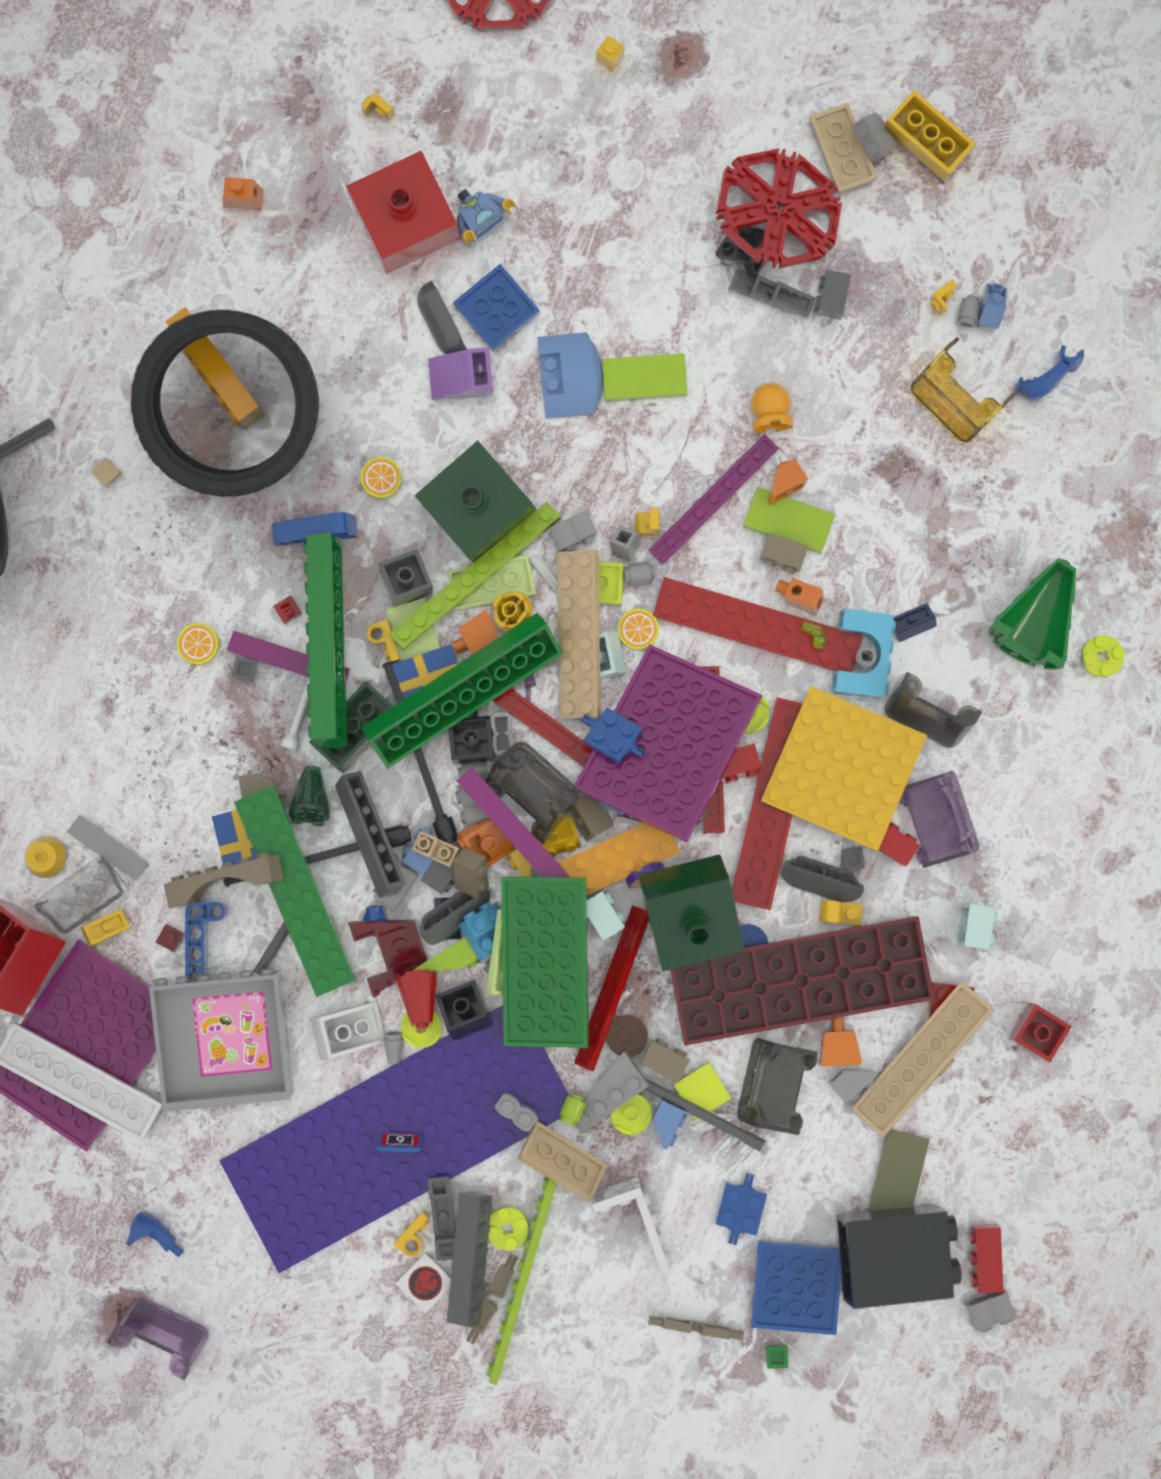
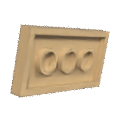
M849 103L810 116V123L835 187H837L838 194L877 180L878 177L871 159L866 155L863 143L856 138L853 132L852 125L856 121Z
M538 1121L532 1127L517 1158L588 1203L592 1201L607 1167V1164Z

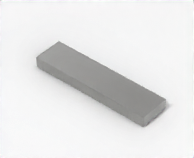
M81 815L77 817L67 831L68 834L134 880L138 879L148 865V862Z

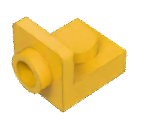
M375 92L371 96H367L362 102L361 109L366 117L373 109L381 118L386 117L391 120L395 115L393 107Z
M953 279L930 297V304L936 312L939 311L941 314H944L949 308L944 301H947L955 294L954 290L958 285Z

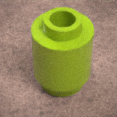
M572 1093V1096L567 1095L560 1111V1121L575 1126L580 1121L587 1104L583 1102L584 1097Z

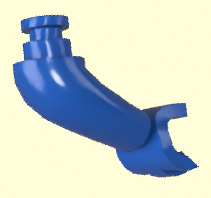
M1062 345L1059 353V362L1043 375L1034 377L1033 380L1027 379L1025 381L1023 377H1020L1016 392L1022 390L1023 394H1027L1028 399L1031 400L1045 397L1068 372L1079 369L1084 359V350L1077 351L1075 357L1065 356L1066 346Z

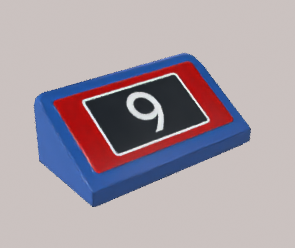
M381 1132L378 1150L419 1153L422 1150V1134Z

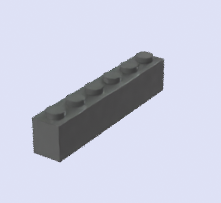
M358 771L342 775L335 788L379 898L398 894L406 883L362 772Z
M476 1192L459 1193L447 1313L448 1323L465 1327L480 1325L482 1298L484 1295V1276L486 1274V1255L488 1253V1234L490 1232V1214L492 1210L491 1195Z

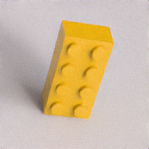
M915 90L912 91L885 123L886 130L893 138L944 182L969 156L976 145L975 142Z

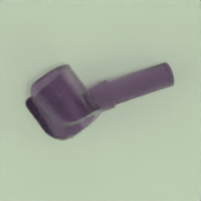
M534 676L524 679L526 699L530 702V688L536 687Z

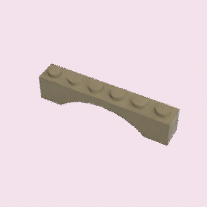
M269 852L257 854V859L252 860V857L239 859L240 863L236 865L232 861L222 864L223 868L221 869L213 866L205 868V873L202 874L200 871L188 873L187 878H184L183 875L172 877V882L163 884L169 908H175L198 902L211 885L226 877L238 878L254 886L283 880L284 876L279 854L270 855Z

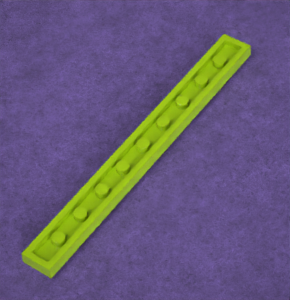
M546 501L389 633L391 638L404 651L560 520L561 516Z
M548 1177L544 1178L541 1188L545 1190L543 1198L539 1197L535 1210L539 1211L537 1219L532 1218L529 1228L530 1231H533L531 1239H526L523 1251L527 1252L525 1259H520L517 1272H520L519 1280H514L511 1289L514 1297L512 1301L508 1300L505 1313L508 1314L506 1322L502 1321L499 1334H502L500 1343L496 1342L493 1355H496L494 1363H489L486 1375L490 1376L489 1383L497 1385L557 1184Z

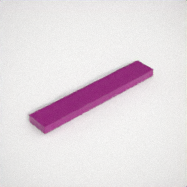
M233 630L227 651L309 677L306 671V666L309 664V656L307 654ZM345 667L346 682L351 671V669Z

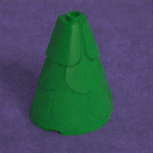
M1058 558L1034 578L1029 586L993 620L988 630L989 636L994 637L993 643L1010 657L1033 667L1036 664L1045 665L1044 669L1047 670L1062 669L1067 661L1072 604L1075 599L1076 568L1071 566L1067 560Z

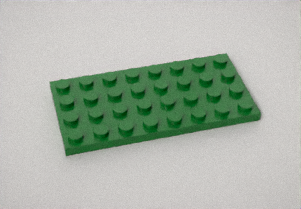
M501 877L504 1046L588 1048L587 877Z

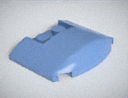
M587 332L537 337L545 419L595 414L596 406L602 395L603 370L598 350Z

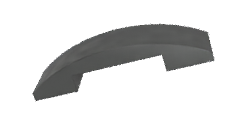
M449 1175L429 1177L427 1181L432 1209L437 1261L453 1259L456 1228Z

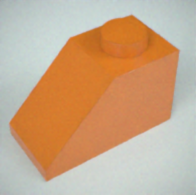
M796 459L789 462L784 461L777 466L768 499L769 505L805 487L808 477Z

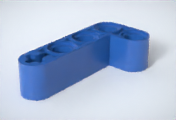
M335 512L272 524L273 542L276 546L306 542V535L331 532L340 539H350L358 536L356 516L346 512Z
M194 902L186 907L185 976H189V979L196 978L192 976V973L196 972V966H192V963H201V966H197V973L208 974V921H221L227 917L228 907L222 902ZM195 906L201 909V915L198 918L192 915V909ZM215 906H220L222 909L220 917H215L213 914ZM195 927L201 930V936L198 939L192 936V930ZM195 948L201 951V957L198 960L192 957V951Z

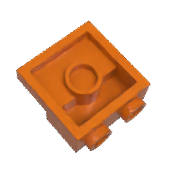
M490 818L478 825L473 823L457 833L460 838L457 840V843L461 850L467 848L485 856L487 868L516 850L509 839Z

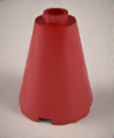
M424 969L405 972V977L401 978L400 974L395 976L411 1026H416V1030L427 1029L433 1023L438 978L436 970H433V974H429V970Z

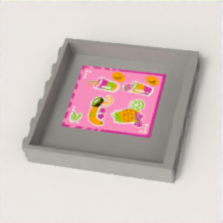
M274 968L261 969V972L255 973L252 970L240 971V974L231 975V972H222L214 977H210V974H201L194 979H189V976H180L173 981H168L167 978H160L154 980L155 982L149 986L163 1112L291 1099L293 1093L279 970L274 971Z

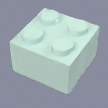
M601 891L587 900V916L604 941L625 928L623 923L626 920L619 910L615 912L611 905L614 904V901L609 893L604 894Z
M963 903L957 945L990 950V946H993L995 934L992 933L993 925H996L998 913L995 912L996 908Z

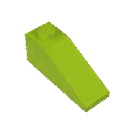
M464 937L414 970L428 969L429 972H432L433 970L461 969L466 966L471 969L480 961Z

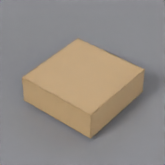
M106 457L91 471L105 487H108L121 474Z

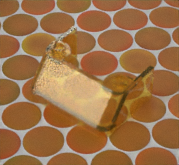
M956 337L941 350L912 382L911 392L960 441L969 442L1016 394L1013 392L1001 404L990 397L978 403L950 375L955 370L956 363L948 352L960 340Z

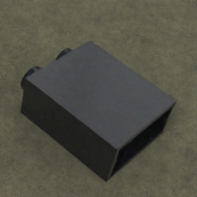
M933 1204L836 1215L843 1300L853 1309L955 1298L954 1285L961 1283L962 1273L958 1259L951 1258L950 1242L957 1241L958 1228L955 1217L953 1215L947 1216L946 1210Z

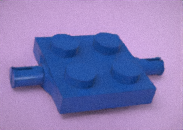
M607 707L596 720L586 714L582 717L581 722L591 727L589 733L584 738V743L619 764L624 756L630 752L640 758L645 754L646 750L635 745L637 738L642 733V728Z
M746 1172L744 1184L735 1185L726 1182L716 1225L726 1227L731 1231L729 1244H732L733 1237L735 1236L733 1245H737L739 1233L757 1236L767 1193L757 1191L752 1187L755 1176L752 1173L748 1181L750 1173Z

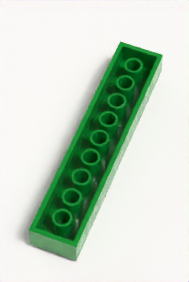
M331 532L306 535V542H304V552L307 555V562L304 563V570L307 575L305 593L308 595V602L305 603L308 623H306L305 628L306 634L309 635V643L306 644L309 664L306 666V671L310 677V684L307 685V694L310 697L307 713L311 725L308 726V736L323 749L347 747L342 544Z
M535 613L362 726L361 730L388 769L562 655L563 652L548 624L538 613Z
M272 785L234 801L256 856L265 852H269L270 855L279 854L284 879L268 884L316 997L356 981L355 972L276 786Z

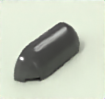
M432 280L427 282L418 292L417 306L436 345L444 354L466 350L467 348L462 341V337L437 287L434 286Z
M797 856L796 859L786 860L782 867V877L789 885L835 901L852 902L859 899L864 892L863 884H860L854 878V873L811 858Z
M487 889L485 892H482L477 899L459 891L425 914L422 918L420 931L426 943L430 945L438 944L460 930L458 925L465 921L463 918L465 915L472 911L475 914L479 913V907L489 902L490 890Z

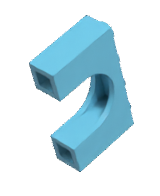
M846 608L840 611L838 631L861 634L867 637L875 647L877 658L871 669L866 673L833 672L831 693L875 699L885 698L889 691L887 674L891 671L889 655L893 651L891 636L896 626V622L893 620L894 615Z

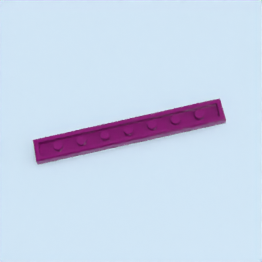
M764 434L648 551L664 565L779 450V447Z
M473 767L457 780L458 784L542 877H570Z

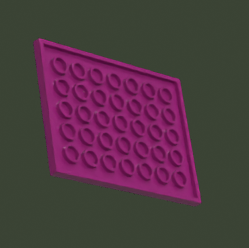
M649 644L614 712L642 728V733L637 738L635 745L646 750L645 754L640 758L630 752L618 764L593 749L573 788L584 795L688 843L762 699V695Z
M80 939L77 940L20 1024L131 1086L156 1051L149 986L94 948L89 947L88 944ZM0 1065V1093L84 1151H89L107 1123Z

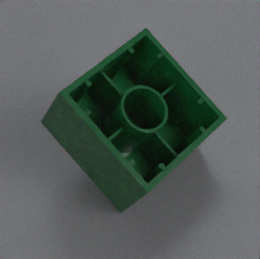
M478 440L414 495L473 563L537 510L529 498Z
M720 854L638 875L653 942L662 972L745 951L730 878Z

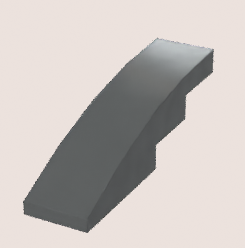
M738 268L735 270L728 288L759 302L804 317H809L816 299L780 281L776 283L760 275H757L756 278L749 277L747 272Z

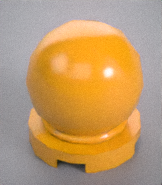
M775 382L763 383L757 387L752 394L750 402L752 413L757 418L752 422L753 432L767 433L766 429L775 428L777 432L793 428V416L787 415L791 409V399L788 391Z

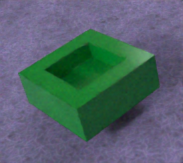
M787 1344L766 1345L767 1369L788 1368Z

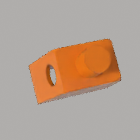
M225 177L223 207L262 210L264 190L253 179Z
M792 578L790 583L779 580L775 591L784 594L786 603L814 616L817 615L825 598L823 589Z
M487 609L459 628L462 638L451 643L456 653L468 648L472 655L500 637Z
M833 1018L832 1030L822 1032L819 1065L822 1067L862 1065L855 1031L852 1029L845 1030L844 1018Z

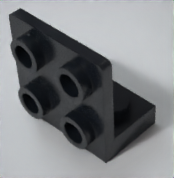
M750 226L738 229L739 236L753 248H761L764 229ZM727 236L715 252L718 258L743 263L748 276L756 278L763 267L761 260L758 264Z

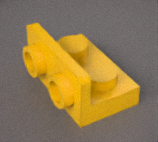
M572 817L532 828L535 838L552 857L559 853L572 852L581 847Z

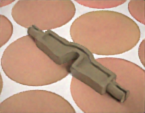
M510 1254L505 1265L501 1264L492 1283L483 1289L480 1325L470 1326L472 1330L466 1339L468 1342L471 1340V1344H475L479 1333H484L489 1321L497 1311V1306L491 1303L488 1297L493 1295L503 1298L508 1284L514 1274L512 1268L518 1259L517 1256L513 1258V1254Z
M649 1316L648 1320L649 1325L661 1326L664 1329L686 1333L696 1331L704 1336L743 1340L744 1336L743 1331L730 1330L728 1327L710 1325L698 1321Z

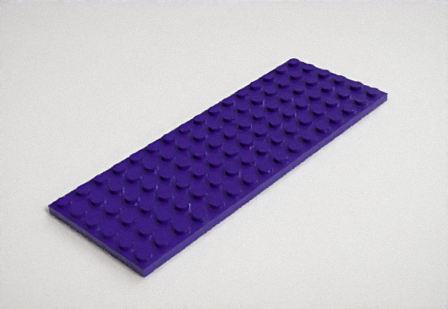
M503 1005L489 1012L493 1023L492 1026L455 1041L450 1035H447L432 1046L421 1049L401 1060L398 1064L390 1066L219 1160L278 1273L428 1192L427 1178L449 1175L450 1180L528 1137L530 1131L521 1130L514 1124L512 1119L503 1117L496 1110L495 1104L504 1092L512 1093L520 1100L521 1104L533 1108L538 1114L537 1121L545 1126L560 1119V1111L567 1095H570L544 1047L504 1046ZM380 1133H421L422 1150L419 1153L379 1151Z

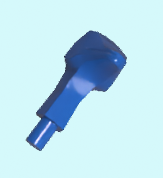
M141 1212L135 1215L130 1224V1233L126 1245L131 1246L140 1238L150 1237L156 1240L166 1252L170 1250L177 1257L181 1256L184 1250L175 1244L177 1239L158 1219Z

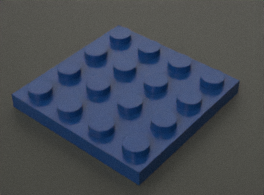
M758 1240L751 1328L836 1335L841 1284L839 1248Z

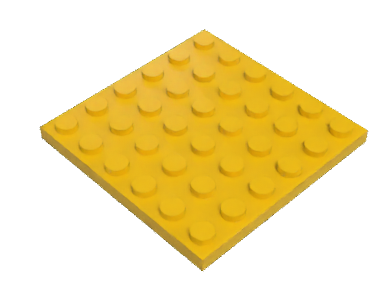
M810 686L761 802L878 851L927 735Z

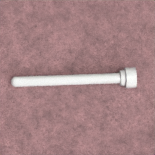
M309 677L289 735L283 738L280 745L297 751L299 745L297 735L310 700L307 694V685L310 684Z

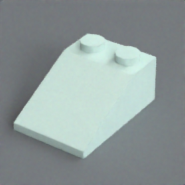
M608 631L600 633V680L626 674L619 634ZM557 657L555 660L559 675V657Z

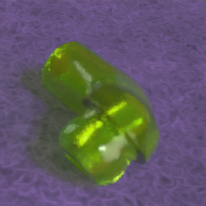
M804 621L801 630L812 634L814 638L813 646L815 648H823L827 638L822 628Z

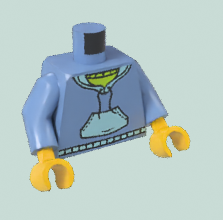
M467 189L462 190L457 195L462 205L458 208L459 214L456 219L459 234L463 237L466 246H469V241L472 239L477 242L506 219L504 210L508 215H511L512 213L509 209L511 207L517 208L515 202L511 198L504 199L490 193L484 194L482 191L472 196Z

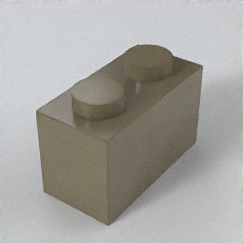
M769 533L759 559L763 560L765 565L771 567L778 565L783 567V571L794 574V572L800 571L808 546Z
M583 794L565 806L586 842L614 826L610 815L604 810L599 801Z
M464 848L453 860L456 890L477 899L489 886L486 857Z
M659 1038L656 1041L651 1039L640 1063L679 1083L690 1061L686 1057L688 1053L678 1048L675 1051L668 1048V1043Z

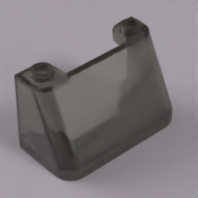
M909 672L899 676L885 703V714L902 725L926 734L927 738L946 748L956 747L975 725L983 712L967 705L961 707L956 715H952L918 697L922 690V682L917 676Z
M525 742L515 743L496 758L485 779V782L500 798L507 794L536 820L531 827V832L542 844L552 835L580 797L579 789Z
M762 1038L755 1039L751 1047L738 1104V1119L757 1128L799 1135L803 1126V1119L795 1109L804 1070L811 1071L816 1066L818 1052Z

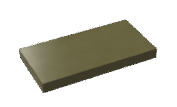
M891 1129L886 1134L867 1211L913 1207L930 1139Z

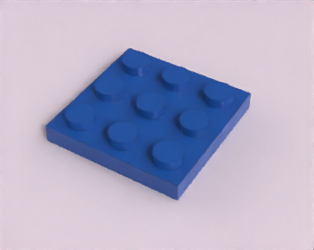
M501 264L453 302L456 309L492 351L540 313L538 307Z

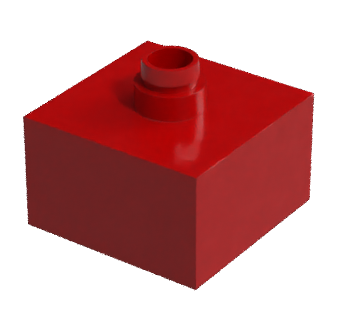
M422 150L346 186L355 211L386 274L460 240L458 224Z
M0 899V1009L23 1016L66 941L21 907Z

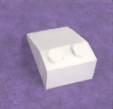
M377 1001L310 1018L320 1059L330 1060L384 1043L383 1038L385 1034Z

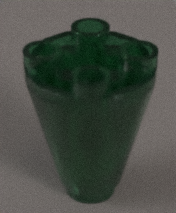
M317 766L304 767L288 809L291 823L303 824L304 822L312 823L314 826H323L325 821L330 818V808L321 768Z

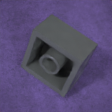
M418 549L378 563L379 572L394 608L433 593L432 583Z

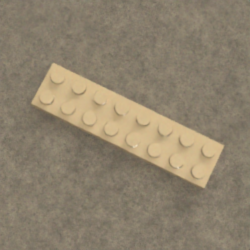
M598 550L557 552L559 647L563 652L559 656L560 719H579L584 717L585 714L591 718H599L601 716Z
M961 981L851 1109L884 1138L995 1009Z

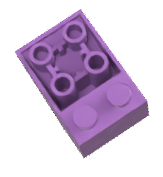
M489 347L466 349L428 358L432 400L494 394Z

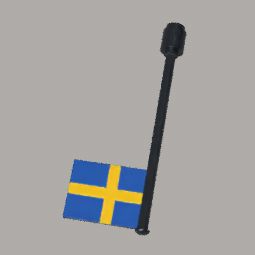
M450 644L397 663L385 662L382 668L385 669L396 703H399L456 666L458 662ZM420 747L414 751V755L436 815V822H433L432 825L437 838L450 844L458 840L457 830L452 816L447 817V814L443 812Z
M237 810L212 816L223 864L234 861L236 865L240 863L239 859L252 857V860L257 859ZM400 824L384 829L391 848L406 845L407 842L412 841L408 825L403 826ZM356 842L305 857L308 864L360 851ZM223 878V883L226 887L244 881L238 878Z

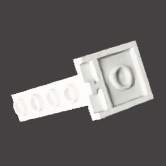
M638 1177L596 1191L591 1201L594 1213L598 1211L605 1213L611 1210L612 1206L618 1204L624 1206L631 1203L632 1199H636L661 1272L664 1274L669 1273V1265L672 1264L668 1251H663L662 1245L665 1244L662 1233H657L655 1225L658 1222L655 1213H650L648 1205H651L648 1193L642 1192Z

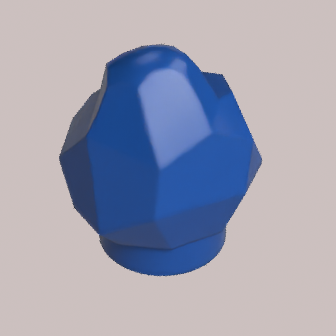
M367 906L362 921L388 920L386 913L383 911V906Z

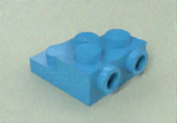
M487 902L479 907L480 912L477 914L474 911L463 917L465 921L458 925L479 961L492 953L497 910H501L497 902L492 905L490 902Z

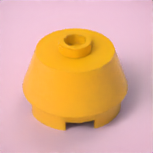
M518 591L501 594L493 603L495 623L505 631L511 630L533 615L529 598Z
M49 836L38 837L31 841L24 853V862L30 873L40 878L55 876L62 870L66 861L63 845L57 839Z

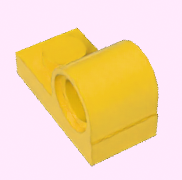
M650 508V512H638L635 514V531L638 532L639 536H660L659 508Z
M388 619L371 625L367 629L369 641L377 646L386 644L387 647L384 648L387 660L391 659L393 663L400 662L395 641L389 634L392 630ZM375 630H382L383 635L379 640L372 638V633Z
M821 900L818 921L861 925L863 904Z
M122 909L82 926L81 931L89 947H93L112 936L128 930L130 926Z
M424 1209L394 1243V1246L408 1257L417 1256L423 1247V1239L417 1233V1230L422 1232L429 1224L427 1221L429 1214ZM409 1240L416 1241L418 1248L415 1250L409 1249L407 1242Z

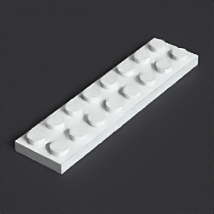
M13 1023L0 1047L1 1066L140 1142H143L162 1108V1102L18 1023Z

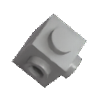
M619 525L609 541L612 554L631 561L640 545L638 532Z

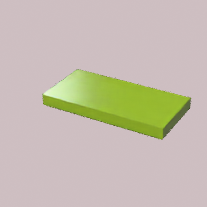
M684 353L602 359L605 401L687 395Z
M757 487L743 527L766 535L772 533L807 545L808 550L821 554L835 514L788 497L769 505L770 491Z

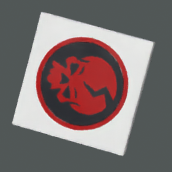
M425 1252L395 1284L426 1314L450 1289L451 1276Z

